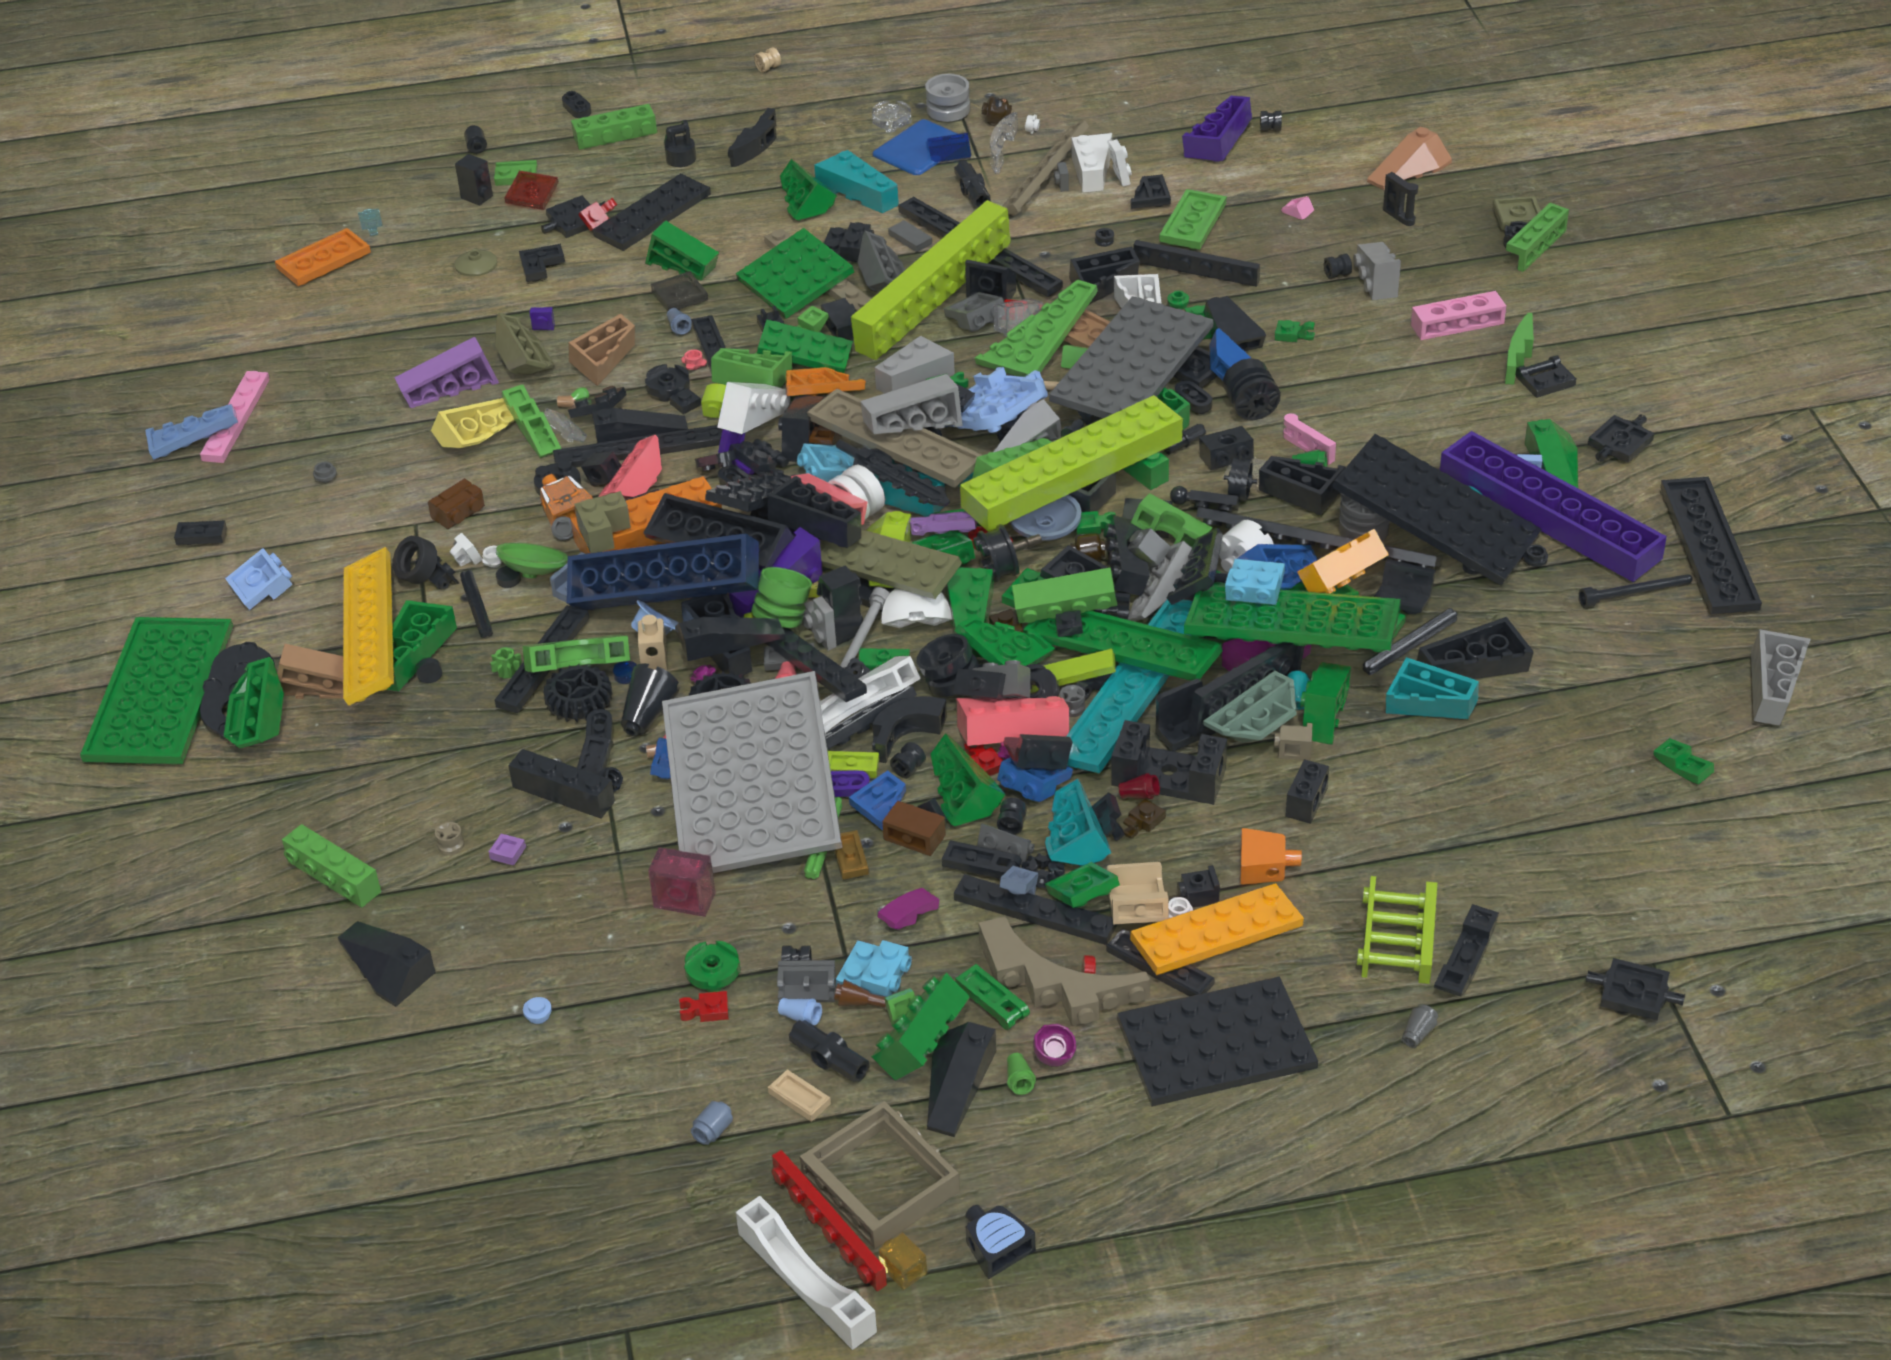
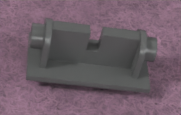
M981 824L977 846L1016 854L1021 857L1022 862L1026 861L1027 854L1033 853L1035 845L1031 843V840L1021 838L993 826Z

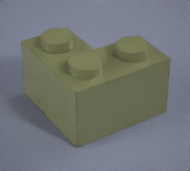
M621 491L574 504L578 528L590 553L614 549L612 533L631 528L628 505Z

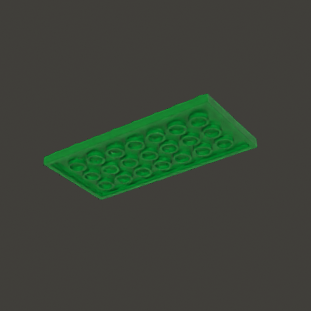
M1212 585L1206 591L1200 590L1196 592L1184 623V634H1190L1197 638L1215 636L1222 640L1240 638L1247 642L1265 640L1272 644L1290 642L1298 646L1315 644L1323 648L1340 646L1349 650L1365 648L1375 652L1391 651L1401 599L1280 590L1276 605L1226 600L1225 585Z
M135 617L80 753L82 762L183 764L201 716L200 707L204 695L203 683L209 677L215 657L226 648L233 628L232 619Z

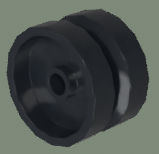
M947 634L932 640L920 650L916 660V664L925 677L931 692L939 697L956 695L953 693L957 669L973 670V668H981L977 658L972 653V648L967 639L960 634Z

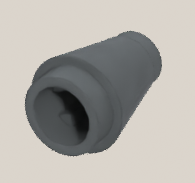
M1419 1004L1417 1008L1412 1009L1401 1038L1404 1044L1411 1048H1416L1436 1027L1438 1014L1433 1008L1425 1004Z

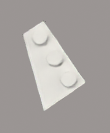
M1112 133L1072 137V161L1082 192L1101 191L1104 189L1111 158V151L1107 140H1112Z
M1158 274L1114 276V298L1120 307L1123 308L1132 296L1161 303Z

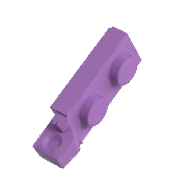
M967 512L930 514L929 517L911 518L910 527L912 535L923 536L927 532H935L937 534H944L951 530L969 532L976 529L978 522Z

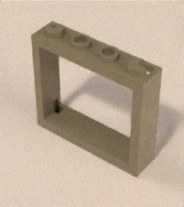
M885 1101L800 1156L801 1172L874 1249L960 1192V1175L954 1169V1164L948 1163L942 1158L939 1150L933 1144L929 1145L922 1138L919 1130L914 1126L911 1127L904 1120L899 1110L895 1112ZM885 1129L937 1182L881 1220H878L826 1167Z

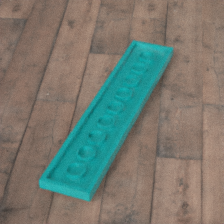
M1183 599L1171 605L1166 600L1148 625L1184 634V623L1193 601ZM1120 662L1116 672L1111 674L1066 737H1070L1073 741L1067 766L1100 773L1112 757L1124 721L1137 722L1170 675Z

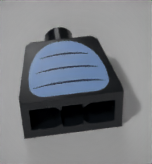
M973 1205L966 1212L965 1217L969 1221L966 1225V1242L988 1279L1036 1251L1035 1232L1005 1207L998 1205L985 1212L980 1205Z

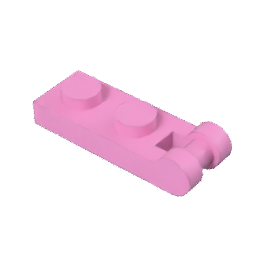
M1287 414L1284 416V425L1286 427L1283 430V437L1306 452L1317 449L1326 451L1327 465L1335 461L1336 442L1299 421L1297 415Z

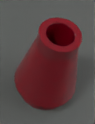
M1149 773L1119 784V794L1122 799H1153L1154 796L1160 793V783L1157 776L1150 775Z

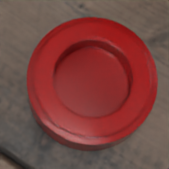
M1083 955L1081 972L1095 974V957Z

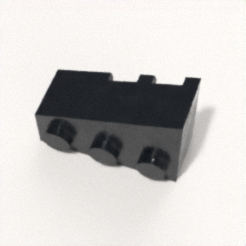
M846 565L819 576L817 595L822 596L834 611L836 646L854 639L863 622L860 606L862 605L859 595L860 579Z

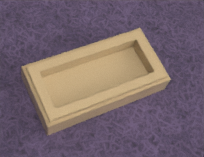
M788 1069L768 1086V1093L811 1122L831 1104L829 1096Z

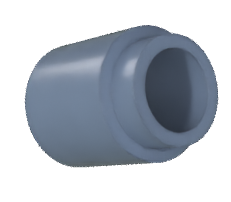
M711 1101L693 1121V1127L691 1128L692 1136L704 1145L715 1142L733 1121L732 1111L729 1106L723 1102Z

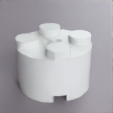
M1243 520L1223 535L1219 556L1222 560L1221 566L1226 572L1233 568L1236 558L1257 544H1273L1269 534L1264 535L1259 530L1262 527L1256 522Z

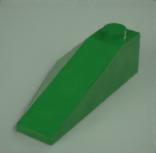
M793 159L789 161L780 175L782 188L787 194L784 198L789 203L787 211L794 219L801 220L821 215L833 206L837 195Z
M945 733L930 753L934 775L939 777L940 786L937 790L938 794L943 797L944 803L941 804V809L953 826L990 816L995 808L1001 804L1005 796L1004 792Z

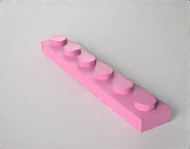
M247 371L229 402L236 411L238 422L228 429H222L213 433L209 437L200 453L202 461L224 463L270 380L268 373Z

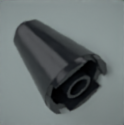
M642 663L637 664L632 670L621 719V726L628 735H643L663 712L662 701L674 699L680 690L677 687L678 680L661 667L657 666L656 670L648 668L649 664Z

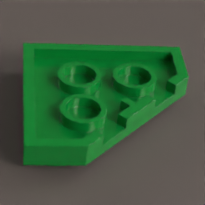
M971 616L962 621L954 630L957 634L963 635L969 645L989 663H996L998 666L1005 665V661L1009 660L1020 661V664L1023 666L1037 664L1051 656L1055 650L1037 632L1030 630L1026 633L1015 631L1014 626L995 622L994 625L984 623L982 618Z

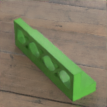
M1549 203L1507 243L1506 251L1519 255V271L1524 272L1566 232L1569 209Z

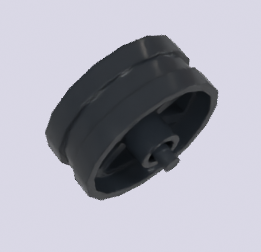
M1234 457L1229 475H1224V480H1228V495L1238 496L1239 500L1247 502L1252 484H1257V479H1253L1252 459L1243 460Z

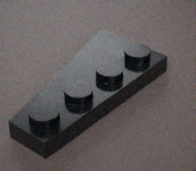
M1218 527L1196 539L1188 555L1190 560L1180 570L1183 573L1181 579L1177 578L1173 584L1175 591L1169 592L1166 597L1171 605L1200 590L1206 591L1214 584L1223 537Z

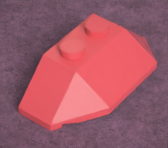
M656 435L642 439L636 444L633 451L621 464V468L611 482L605 486L598 497L621 491L624 499L646 493L649 487L656 483V477L662 470L659 442Z

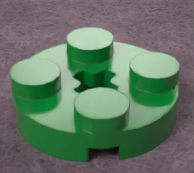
M715 941L716 944L707 945L706 942H702L692 947L685 956L684 969L688 981L698 988L706 989L707 992H719L722 987L732 983L739 975L741 967L737 950L729 943ZM709 963V964L713 965V964L717 963V966H715V967H707V964Z

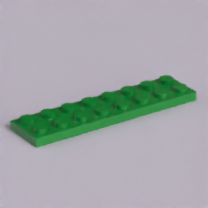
M1094 611L1081 613L1082 634L1058 637L1056 618L1036 620L1029 623L1023 629L1024 633L1028 630L1039 633L1052 645L1086 654L1112 649L1115 654V661L1190 681L1197 678L1201 679L1222 652L1221 643Z

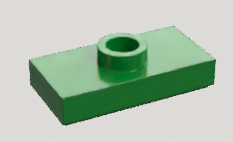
M860 648L859 660L870 671L894 657L910 656V649Z

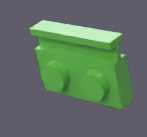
M537 160L496 162L495 186L536 183Z

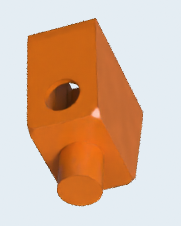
M1242 828L1240 884L1283 881L1285 878V866H1301L1302 850H1285V836L1283 834Z

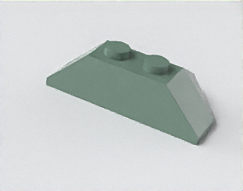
M1273 671L1203 721L1204 726L1243 743L1262 740L1297 715L1294 680L1277 671Z

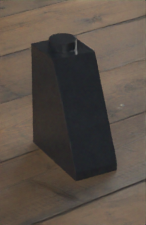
M1228 296L1213 297L1206 300L1203 314L1206 318L1213 319V328L1210 330L1212 336L1216 329L1220 328L1244 351L1263 347L1266 338L1265 331Z

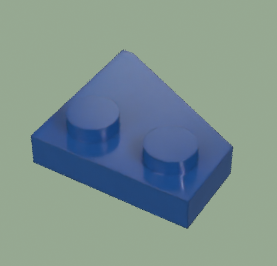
M887 770L849 797V805L883 830L882 821L897 800H902L906 792V784Z

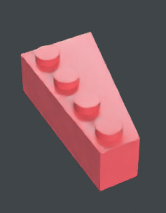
M1057 696L1047 698H1002V700L957 698V727L967 746L1004 742L1005 737L1019 738L1020 734L1067 736L1069 733V707L1063 698Z

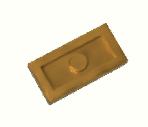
M858 831L840 833L843 848L834 849L842 879L869 875V868Z

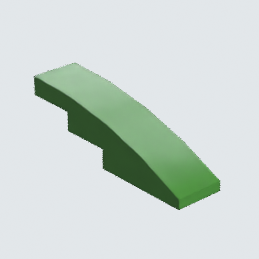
M1532 313L1526 314L1511 339L1507 357L1505 384L1514 385L1516 367L1524 366V358L1532 357L1534 341Z
M523 384L502 391V397L510 413L540 458L553 454V450L562 449L544 413L539 411L534 399H530Z

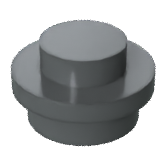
M320 462L314 467L313 476L317 481L329 482L337 475L336 468L330 462Z
M559 517L554 520L551 530L557 539L565 541L573 537L570 518Z

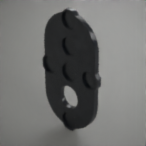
M246 641L222 650L215 657L209 677L203 683L204 695L200 707L201 719L204 725L211 732L219 735L221 739H226L224 737L226 716L222 713V709L228 704L229 695L237 681L246 672L244 669L247 664L267 657L273 659L265 649L257 646L254 642Z

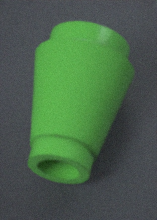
M1013 1053L1007 1058L1008 1087L1019 1095L1031 1092L1036 1082L1033 1071L1022 1054Z

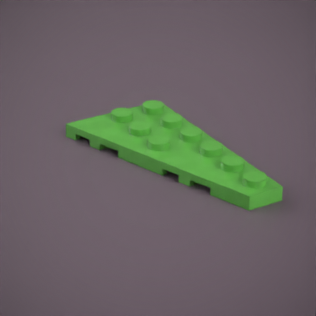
M1076 280L1059 293L1055 301L1051 304L1046 303L1041 307L1042 311L1035 316L1033 314L1010 330L1005 339L999 343H993L990 346V350L984 355L980 353L976 356V364L994 370L997 367H1004L1007 374L1018 377H1026L1034 370L1041 373L1098 292L1097 285Z

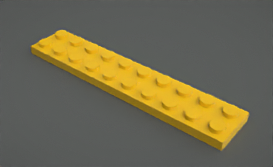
M386 547L344 567L343 699L348 706L356 702H362L368 696L378 691H384L394 684L391 554Z

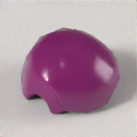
M1058 1023L1043 1025L1034 1035L1033 1039L1034 1054L1041 1063L1049 1067H1059L1066 1064L1076 1052L1075 1036L1068 1027Z

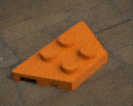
M827 367L786 370L787 396H817L818 393L830 394L836 389L841 391L865 389V380H849L848 374L837 372Z

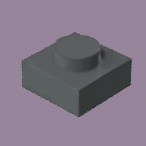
M1065 162L1057 163V171H1054V182L1059 185L1061 192L1069 191V173Z

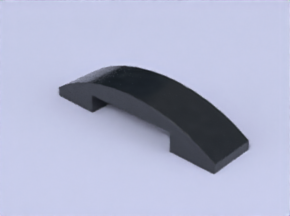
M1472 904L1463 922L1459 939L1447 964L1443 965L1434 988L1460 997L1465 993L1483 959L1499 912Z

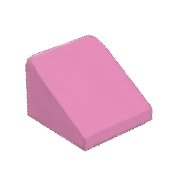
M1306 196L1292 199L1281 211L1302 220L1310 215L1314 208L1309 197Z

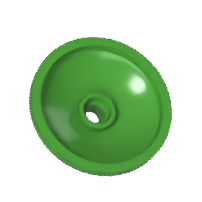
M504 543L496 547L497 557L509 568L522 573V576L526 578H536L537 575L551 574L560 570L568 563V556L565 553L542 545Z

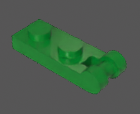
M977 964L955 978V982L970 998L995 1017L1005 1030L1012 1028L1018 1019L1023 1020L1030 1015L1028 1006ZM1008 1006L1012 1009L1010 1012L1005 1010Z

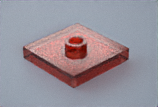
M519 170L504 197L505 203L544 210L559 183L558 177Z

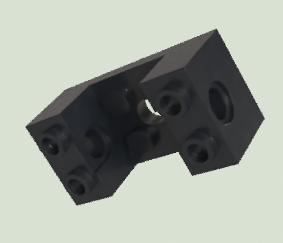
M1125 720L1112 753L1111 786L1119 787L1120 783L1149 773L1150 775H1156L1159 780V795L1214 805L1226 771L1227 739L1201 734L1197 756L1150 747V724ZM1164 772H1173L1172 775H1165V774H1163V773H1164Z

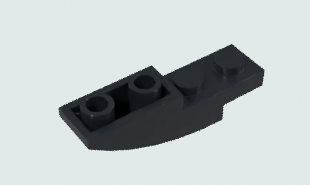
M767 108L752 129L744 128L740 135L737 136L735 142L728 149L731 167H736L752 160L777 138L775 109Z

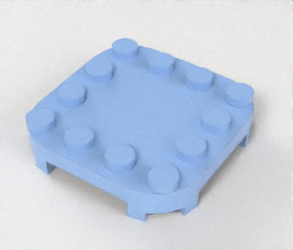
M997 367L996 371L990 375L978 373L973 376L976 385L968 390L975 393V398L963 413L961 412L963 426L957 428L973 429V431L987 429L989 433L999 431L1002 424L1016 419L1017 415L1027 410L1032 403L1048 396L1040 371L1034 370L1026 377L1008 376L1004 367ZM945 425V427H955L954 425Z

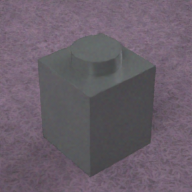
M1151 528L1136 531L1131 536V543L1128 546L1132 554L1148 563V568L1159 566L1171 548Z

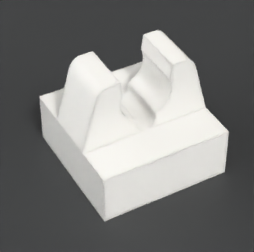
M463 533L454 538L457 543L450 550V553L460 566L470 562L476 565L482 560L474 545Z

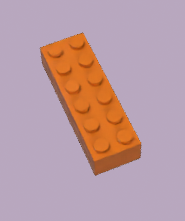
M704 476L626 500L631 528L613 532L615 548L607 551L667 544L646 538L643 534L664 493L722 508V505L705 500L706 490L712 488ZM572 518L571 525L574 542L580 552L589 554L590 551L578 528L577 518Z

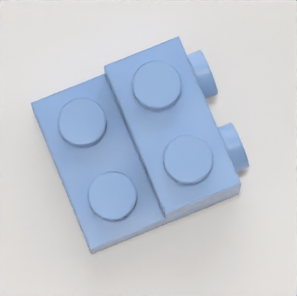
M264 548L225 578L249 610L261 602L267 595L275 599L293 585L289 580L292 577L291 573L284 565L279 567L283 564L274 553L269 555Z

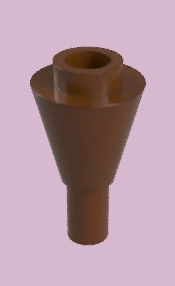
M844 979L843 984L837 983L834 1000L839 1001L838 1006H864L869 1004L885 1008L886 1005L885 996L872 994L870 991Z

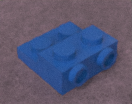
M1010 757L1001 762L997 780L1004 787L1021 792L1025 798L1041 802L1054 795L1056 785L1071 779L1073 769L1067 766L1066 770L1056 769L1055 771H1048L1043 768L1025 770L1016 767Z

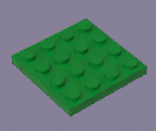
M802 228L738 271L736 276L741 283L769 306H775L779 314L787 319L853 274L854 268L813 234Z

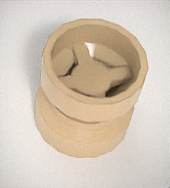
M772 47L764 53L759 52L755 54L754 62L760 72H766L770 67L776 68L780 66L781 57L777 49Z

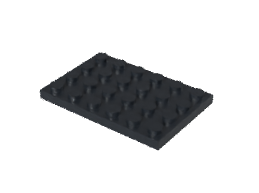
M1280 976L1117 1013L1118 1024L1151 1107L1318 1068L1316 1054Z

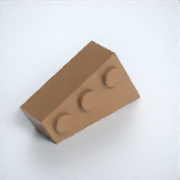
M619 314L570 341L569 362L598 386L635 345V325L622 314Z
M284 644L277 672L284 696L295 695L296 699H304L305 695H319L320 699L343 698V656Z

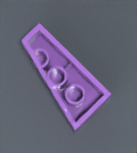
M475 337L394 377L410 408L438 401L439 397L456 396L459 395L460 391L470 388L472 391L477 390L484 384L491 383V385L499 383Z

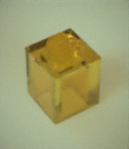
M903 1232L894 1239L887 1240L879 1248L880 1262L885 1266L886 1273L903 1290L927 1274L926 1255Z

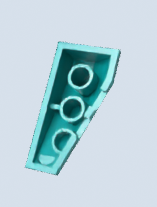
M1079 779L1057 790L1052 806L1054 818L1053 821L1049 822L1048 826L1051 833L1045 840L1050 859L1052 861L1086 865L1090 862L1095 863L1104 860L1112 852Z

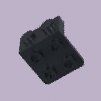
M1387 559L1382 584L1374 597L1401 599L1400 609L1407 614L1421 613L1431 598L1436 570Z
M1198 678L1165 691L1156 698L1155 734L1171 751H1176L1200 740L1201 734L1194 737L1188 733L1189 716L1193 701L1192 696L1194 691L1203 687V682ZM1209 729L1202 734L1213 735L1216 731Z
M1020 734L1019 738L1005 737L1003 742L1016 767L1025 770L1043 768L1048 771H1055L1056 769L1066 770L1073 743L1071 738L1066 736Z

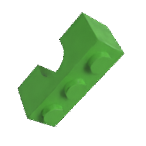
M1150 493L1140 502L1131 521L1133 525L1143 530L1151 528L1154 532L1157 530L1168 532L1176 539L1174 544L1184 541L1191 548L1198 537L1210 532L1213 528Z

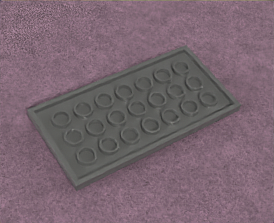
M1132 296L1050 392L1049 402L1105 418L1153 395L1157 397L1213 328V319Z

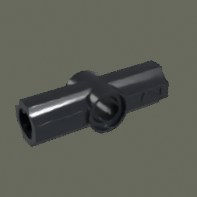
M966 160L959 161L958 165L954 167V173L960 182L962 194L964 196L968 195L972 204L978 208L987 200L991 202L982 174H977L973 166Z
M798 1020L789 1033V1041L809 1053L814 1063L823 1070L832 1068L852 1082H860L870 1068L869 1060L848 1048L845 1040L835 1032L826 1034L806 1020Z

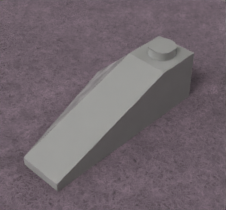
M1044 399L1038 403H1032L994 452L1018 446L1022 443L1036 441L1040 438L1048 439L1051 442L1060 439L1062 430L1060 418Z

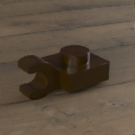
M1012 609L989 616V624L994 625L995 622L1014 626L1015 631L1023 632L1022 623H1019L1018 617Z
M1144 799L1128 812V817L1123 821V824L1128 826L1124 830L1125 836L1132 839L1142 829L1150 832L1166 818V810Z

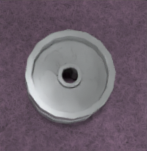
M940 74L927 81L925 84L927 114L931 118L948 122L960 120L968 115L970 112L969 82L965 77L956 74Z

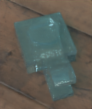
M366 209L363 212H358L362 230L368 229L370 236L378 235L377 227L383 226L379 209Z

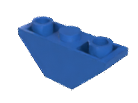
M1218 328L1210 342V369L1223 380L1226 371L1233 364L1251 357Z

